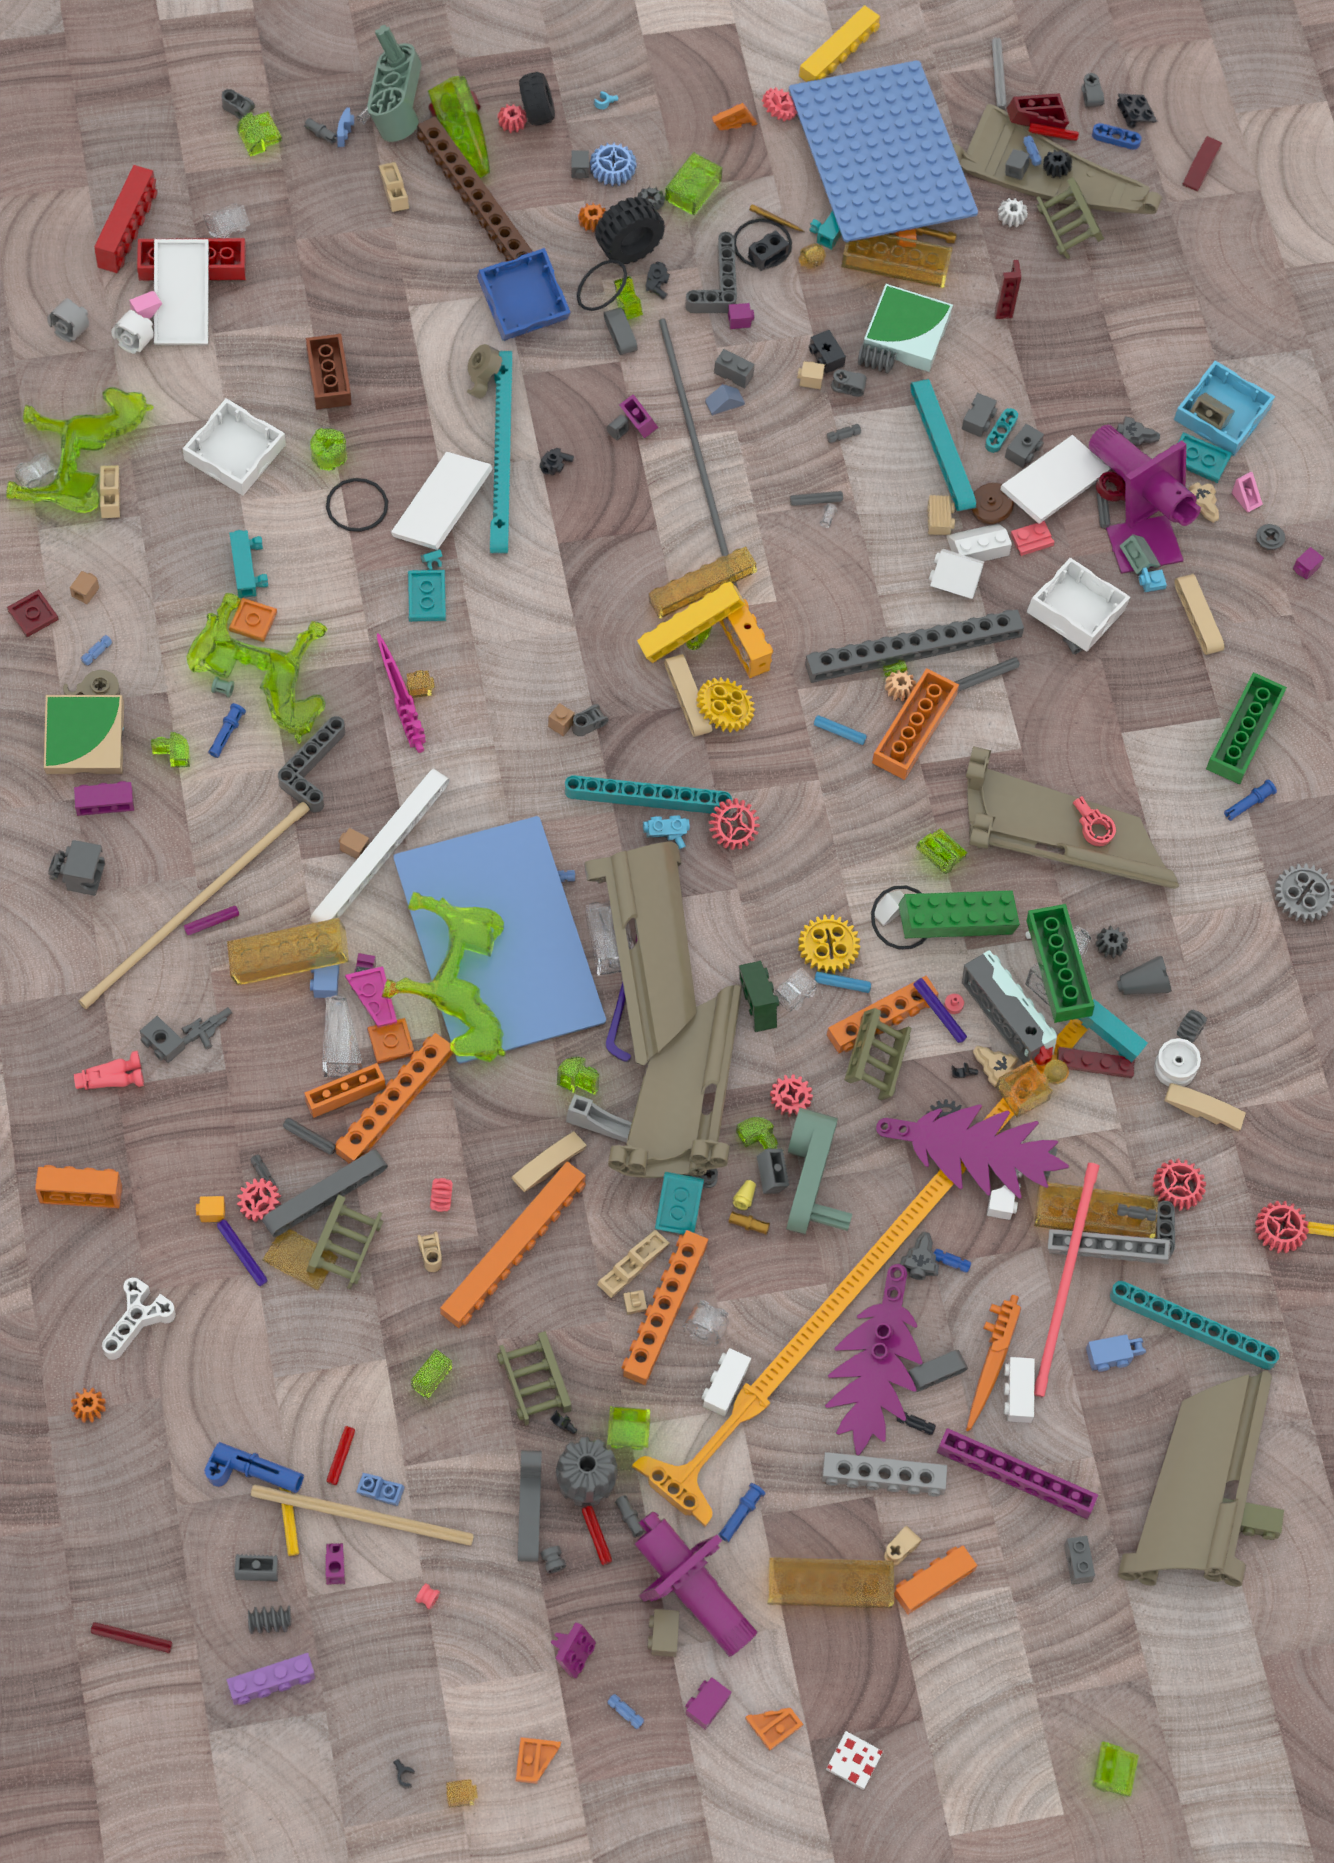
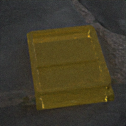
M291 1229L276 1237L262 1259L264 1262L317 1291L330 1272L323 1268H316L314 1274L306 1271L317 1243ZM323 1250L321 1257L325 1261L335 1264L338 1256L330 1250Z

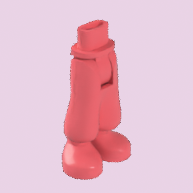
M138 1050L131 1053L128 1061L120 1058L87 1068L86 1072L82 1070V1073L74 1074L76 1089L126 1087L132 1083L138 1087L144 1086Z

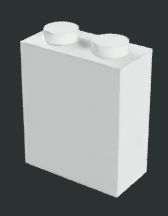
M942 549L940 553L937 552L934 563H937L936 569L931 571L929 580L932 581L930 586L972 599L979 582L984 561Z

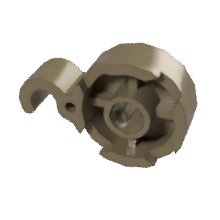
M483 344L477 347L471 354L467 368L471 381L475 384L473 389L467 390L468 394L478 399H482L486 395L488 390L487 383L491 381L490 377L493 373L497 374L501 367L502 357L499 356V350Z
M107 670L90 672L77 685L74 692H69L68 684L63 686L64 695H120L117 677Z

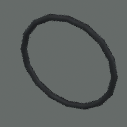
M758 218L749 220L739 226L734 234V247L736 255L744 263L757 268L739 253L736 246L737 236L744 227L756 222H766L778 226L786 234L789 241L788 255L767 268L778 266L791 253L792 239L789 232L781 224L770 219Z
M610 259L600 262L591 268L578 286L576 295L578 305L584 310L596 311L611 304L620 295L626 284L628 275L626 266L619 260ZM609 263L619 264L623 269L624 277L618 292L609 301L597 307H586L581 303V288L591 273L602 265Z
M351 478L341 481L332 488L327 496L326 510L329 518L338 527L347 531L361 532L372 529L382 522L387 514L388 499L385 491L377 483L363 478ZM354 481L373 485L382 493L385 501L384 512L370 526L351 528L340 524L332 516L330 510V498L335 490L344 484Z
M907 885L892 886L882 891L874 901L871 910L872 927L877 937L887 946L898 950L913 949L923 944L927 938H922L919 942L910 946H898L888 942L880 934L875 924V910L878 902L885 894L895 889H907L917 894L921 893L918 889Z

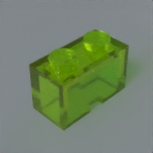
M435 1349L411 1379V1388L428 1399L441 1380L443 1381L451 1371L452 1360Z

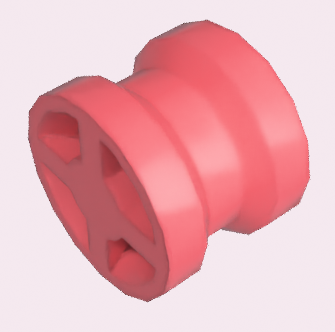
M425 1583L415 1601L426 1605V1608L431 1609L436 1603L440 1591L431 1589L430 1585Z

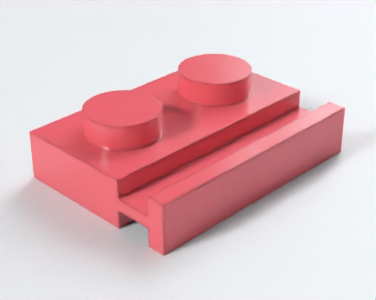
M1045 521L1040 524L1035 523L1013 530L1010 533L1016 548L1020 552V556L1054 546V540L1051 538Z

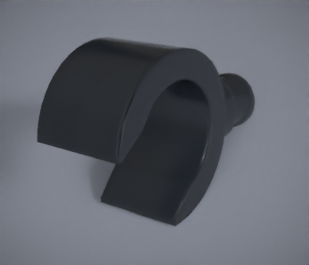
M964 1063L963 1068L951 1066L952 1077L954 1078L978 1075V1069L970 1068L967 1063Z
M556 1410L550 1418L557 1427L563 1430L566 1429L572 1434L576 1433L577 1428L570 1423L571 1419L567 1415L563 1418Z
M400 1759L395 1760L393 1763L398 1771L397 1781L399 1785L403 1788H411L412 1784L404 1783L401 1780V1776L406 1772L415 1774V1771L410 1767H405L400 1762Z

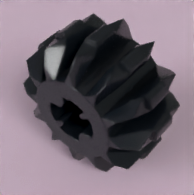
M1054 149L1053 153L1048 152L1047 156H1044L1043 169L1046 171L1047 176L1052 175L1053 179L1058 176L1061 179L1062 175L1067 176L1068 172H1071L1072 159L1068 152L1063 153L1062 149L1057 152Z

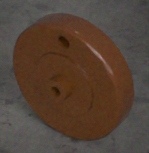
M987 483L980 486L974 492L976 508L971 510L978 521L985 524H996L1007 519L1012 513L1014 501L1000 490L1002 484Z

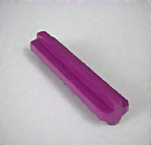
M231 906L185 924V933L191 935L239 916L238 908Z

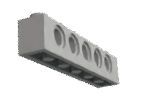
M1050 1229L1048 1240L1049 1253L1067 1255L1073 1231ZM1083 1232L1077 1256L1169 1264L1171 1244L1170 1240Z
M828 1452L824 1454L822 1482H826L827 1485L847 1484L846 1486L850 1488L866 1486L870 1490L884 1488L889 1492L903 1490L908 1491L909 1494H920L922 1492L928 1493L929 1496L938 1497L940 1494L944 1495L946 1490L947 1465ZM846 1468L849 1473L843 1475L839 1473L838 1469ZM866 1470L869 1476L862 1477L859 1471ZM886 1472L889 1478L882 1479L879 1473ZM906 1474L910 1480L902 1481L899 1476ZM920 1477H928L930 1482L923 1483L921 1482Z

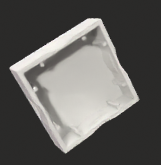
M225 399L210 416L205 426L198 430L184 446V461L239 494L244 495L285 447V433L267 422L253 417L245 409Z
M1069 558L1056 572L1054 578L1032 597L1027 613L1087 652L1125 611L1130 596L1112 584L1098 578L1092 571Z

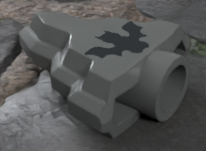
M1125 416L1123 424H1118L1117 431L1135 446H1139L1142 443H1154L1160 440V433L1151 428H1145L1142 423L1136 422L1134 418Z
M928 1232L920 1234L916 1239L915 1246L908 1249L907 1255L903 1256L900 1264L910 1272L909 1276L916 1280H924L926 1276H938L939 1265L936 1263V1255L932 1251V1238Z

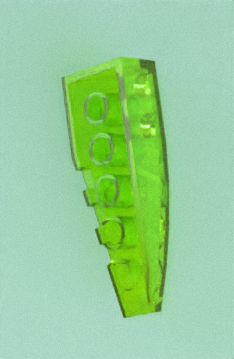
M452 76L428 90L438 121L481 179L490 173L482 124L466 77Z

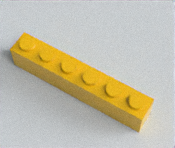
M864 5L800 65L799 77L809 82L824 79L828 74L833 73L840 63H844L847 57L854 53L862 42L865 43L869 36L879 29L880 16Z
M731 581L724 583L716 591L706 594L700 601L690 604L684 611L674 614L670 620L660 623L651 632L644 633L637 642L646 658L651 663H654L746 604L737 587Z

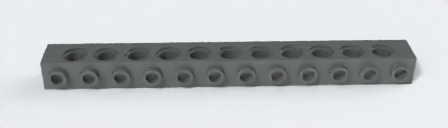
M1018 609L1005 610L1002 613H991L980 618L972 617L966 621H954L948 625H936L929 629H918L915 632L900 633L892 637L885 636L879 640H867L856 645L848 644L842 648H830L819 653L812 652L806 655L805 666L810 682L814 683L1020 638L1023 635L1024 626Z

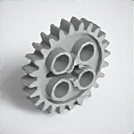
M1306 863L1304 868L1297 864L1296 869L1293 866H1290L1289 871L1285 869L1282 873L1283 875H1279V881L1275 883L1274 893L1277 894L1275 900L1279 901L1277 906H1284L1282 912H1290L1289 918L1295 915L1296 921L1299 917H1302L1303 922L1307 918L1313 922L1315 917L1320 920L1322 915L1326 916L1328 911H1331L1332 905H1334V885H1331L1332 879H1326L1328 873L1322 875L1321 868L1316 871L1315 865H1313L1309 869ZM1298 879L1304 880L1305 883L1300 882ZM1311 881H1314V883L1312 884V886L1310 887L1309 891H1308V892L1306 893V895L1304 896V898H1303V900L1301 901V903H1300L1299 905H1297L1296 903L1299 901L1301 895H1302V894L1305 892V890L1307 889L1309 883H1310ZM1315 889L1320 890L1322 893L1316 892ZM1289 893H1293L1296 897L1290 896ZM1305 903L1311 904L1312 907L1307 906Z

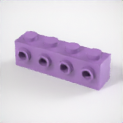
M306 1653L229 1678L227 1683L234 1705H243L257 1697L264 1698L276 1691H286L291 1686L297 1684H307L312 1679H315L309 1654Z

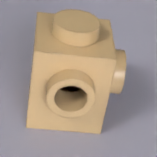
M803 361V367L799 368L797 379H801L800 386L821 389L824 364Z

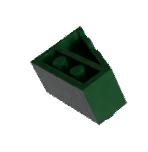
M761 961L739 965V979L745 1000H748L750 1006L749 1014L754 1017V1031L760 1032L777 1028L779 999L777 995L773 994L774 986L772 981L769 982L768 980L769 973L767 967L764 968Z

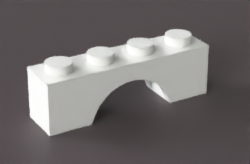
M1015 1168L1017 1178H1021L1022 1173ZM1006 1185L1000 1189L992 1190L989 1197L987 1216L1010 1220L1012 1213L1016 1214L1018 1202H1014L1015 1194Z

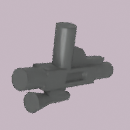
M227 1007L202 1024H200L202 1019L198 1018L193 1023L182 1027V1031L185 1034L188 1033V1035L182 1038L185 1046L200 1037L205 1049H210L212 1044L209 1038L214 1035L215 1029L227 1021L226 1017L232 1014L231 1010Z

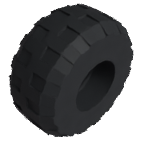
M540 72L523 75L519 80V87L524 110L529 122L535 126L552 122L555 118V109L545 75Z

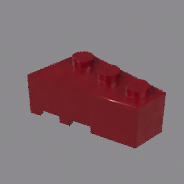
M1060 93L1014 96L1006 108L1010 121L1014 124L1029 127L1031 123L1061 129H1065L1069 124Z

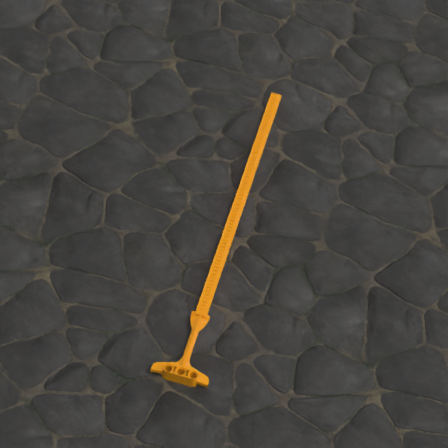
M1079 1019L1070 1020L1057 1035L1052 1060L1044 1066H1038L1037 1064L1028 1069L986 1116L985 1119L1005 1111L1010 1112L998 1133L1056 1068L1057 1049L1059 1047L1072 1049L1090 1029H1086L1081 1025L1083 1022ZM961 1159V1171L963 1174L967 1169ZM941 1169L751 1386L745 1383L736 1398L732 1415L691 1461L685 1465L673 1466L648 1456H642L632 1464L634 1469L648 1478L650 1487L681 1513L688 1516L693 1515L704 1527L708 1525L713 1512L697 1483L698 1473L741 1422L757 1416L770 1405L767 1398L954 1185ZM659 1474L663 1479L655 1481L652 1476ZM671 1487H675L678 1489L679 1492L677 1494H671L669 1493L668 1489ZM691 1500L694 1506L686 1507L684 1502Z

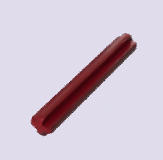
M93 1622L91 1626V1634L165 1653H170L173 1643L169 1640Z

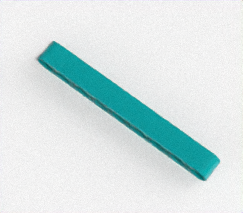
M925 379L911 382L910 389L957 512L976 508L973 490L930 380Z
M576 775L569 776L565 780V795L570 799L709 814H717L714 807L721 809L719 802H726V799L732 801V796L728 792ZM588 788H595L596 790L591 791ZM607 790H614L615 792L610 793ZM644 794H651L652 796L647 797ZM663 796H670L671 798L666 799ZM704 799H705V800H707L708 802L704 803V802H701L700 800H704ZM731 809L727 810L723 815L729 813Z
M1117 1281L1110 1291V1299L1115 1304L1257 1367L1270 1370L1279 1360L1280 1355L1276 1348L1125 1281ZM1115 1290H1122L1124 1295H1118ZM1134 1298H1140L1143 1303H1136ZM1153 1306L1160 1307L1161 1312H1156ZM1171 1314L1178 1315L1180 1320H1174ZM1190 1322L1196 1323L1198 1328L1191 1327ZM1208 1331L1216 1332L1217 1336H1211ZM1227 1339H1233L1236 1344H1229ZM1246 1347H1251L1254 1353H1249ZM1264 1355L1271 1356L1273 1361H1267Z

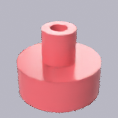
M959 994L948 995L944 1003L947 1011L950 1014H958L962 1011L964 1006L963 998Z

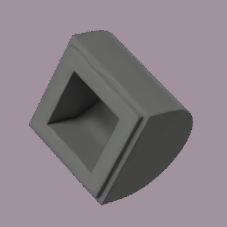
M619 415L607 426L608 433L614 439L619 440L629 431L628 418L624 415Z

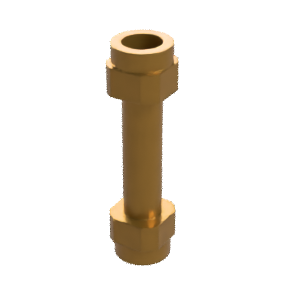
M925 226L915 228L917 235L922 236L926 234L941 238L949 244H954L957 234L952 231L946 233Z

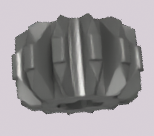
M1110 925L1108 930L1103 928L1101 933L1097 934L1095 944L1096 947H1099V953L1105 952V958L1111 955L1114 959L1116 955L1122 956L1123 951L1127 950L1128 938L1125 937V931L1119 932V927L1114 930Z
M1190 1010L1180 1023L1177 1035L1181 1039L1193 1043L1204 1029L1207 1017L1199 1011Z

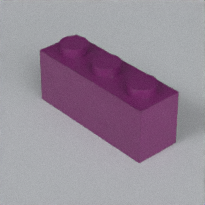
M120 781L114 784L100 783L92 786L80 785L79 787H74L77 816L134 811L131 782Z

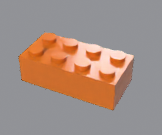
M45 1165L44 1167H38L35 1190L41 1204L120 1208L122 1183L119 1172L113 1169L100 1171L89 1167L76 1169L71 1166L56 1168L52 1165Z

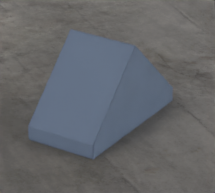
M724 384L705 399L711 415L745 405L739 390Z

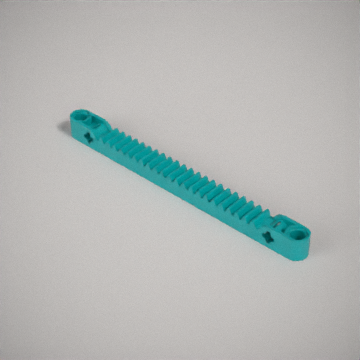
M512 351L499 352V356L502 357L501 367L497 374L494 373L496 406L493 519L490 523V553H508Z

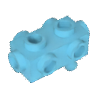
M677 815L669 816V819L662 820V817L658 816L651 817V820L643 822V832L647 834V838L667 837L668 840H675L679 849L686 846L681 836L686 835L690 829L689 819H681V816Z

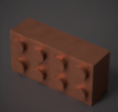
M341 334L306 338V350L316 410L352 405Z

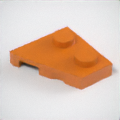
M744 103L735 105L733 108L712 117L713 122L720 131L742 128L741 124L751 123L752 126L757 125L756 119Z
M791 1707L780 1709L779 1711H767L757 1715L750 1714L745 1717V1720L769 1751L803 1726V1723Z
M521 1737L516 1782L537 1784L560 1749L561 1742Z

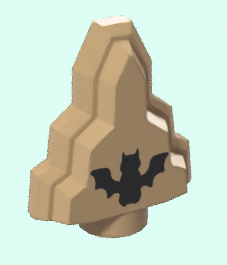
M1195 483L1190 486L1188 490L1196 496V504L1201 507L1200 512L1213 523L1218 521L1219 511L1215 505L1217 499L1214 486L1210 483L1203 486L1200 483Z
M976 1046L973 1050L977 1061L983 1065V1072L988 1076V1081L994 1087L1003 1080L1008 1083L1015 1075L1017 1070L1013 1067L1019 1058L1011 1053L1006 1055L1001 1051L993 1052L989 1048Z

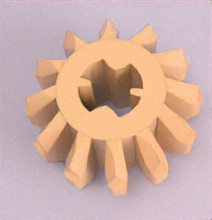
M898 670L897 674L892 672L890 677L886 678L885 691H888V697L894 696V701L897 698H900L902 702L904 698L908 699L916 686L913 675H907V670L904 673Z

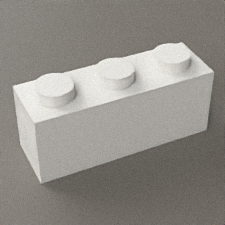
M730 1348L727 1354H722L718 1363L721 1366L718 1371L715 1370L710 1379V1382L713 1383L710 1389L706 1388L701 1399L704 1400V1408L724 1417L726 1416L750 1366V1357Z
M1010 1357L1008 1364L1004 1366V1376H1008V1383L1004 1384V1395H1007V1402H1004V1414L1007 1415V1421L1031 1423L1034 1418V1358Z

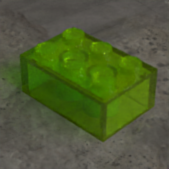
M693 152L666 186L665 200L695 215L721 182L723 167Z
M610 1406L607 1445H611L612 1448L621 1449L623 1446H630L633 1450L648 1448L650 1409Z

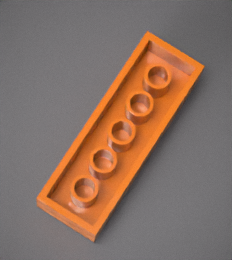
M926 668L875 750L872 764L905 780L957 696L959 684Z

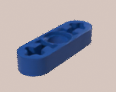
M1103 123L1095 124L1092 130V137L1095 140L1131 150L1138 149L1142 139L1141 135L1137 132ZM1119 134L1121 138L1115 139L1112 135Z

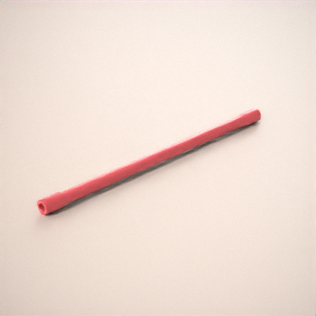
M1088 1163L1084 1177V1186L1043 1357L1035 1381L1034 1395L1038 1397L1045 1396L1048 1384V1375L1091 1195L1099 1171V1165L1095 1163Z

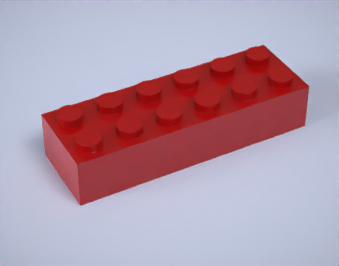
M133 165L94 246L98 268L118 274L120 267L124 266L125 257L131 251L132 242L137 239L138 229L140 226H143L145 215L149 213L151 202L158 193L153 170Z
M185 238L208 239L209 280H246L245 238ZM138 239L137 271L139 281H154V239Z

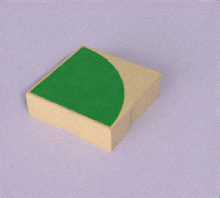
M46 695L44 770L46 774H75L81 772L122 774L123 747L121 736L124 727V700L122 695Z

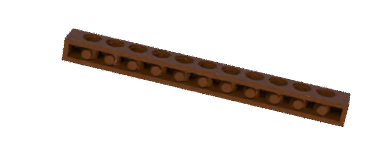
M436 116L419 123L416 133L418 140L424 143L427 153L434 157L436 165L441 167L445 178H449L453 189L459 192L463 203H467L471 214L477 217L481 228H485L489 239L495 242L499 253H503L506 262L533 252Z

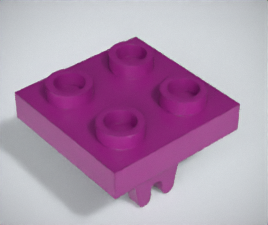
M575 1622L569 1635L555 1633L558 1640H551V1644L558 1649L555 1659L566 1673L575 1679L584 1669L585 1662L589 1655L593 1653L596 1641L584 1626Z

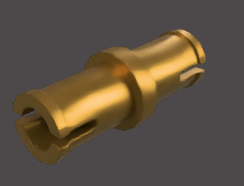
M734 1211L730 1214L728 1222L744 1227L747 1231L753 1230L767 1235L770 1227L769 1222L754 1219L752 1215L748 1217Z

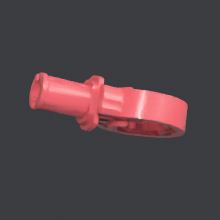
M1083 796L1080 799L1077 798L1073 805L1082 815L1079 822L1083 826L1082 833L1086 841L1094 846L1109 844L1116 832L1113 820L1107 815L1101 814L1098 809H1091ZM1092 825H1103L1108 830L1106 835L1102 837L1097 836L1095 839Z

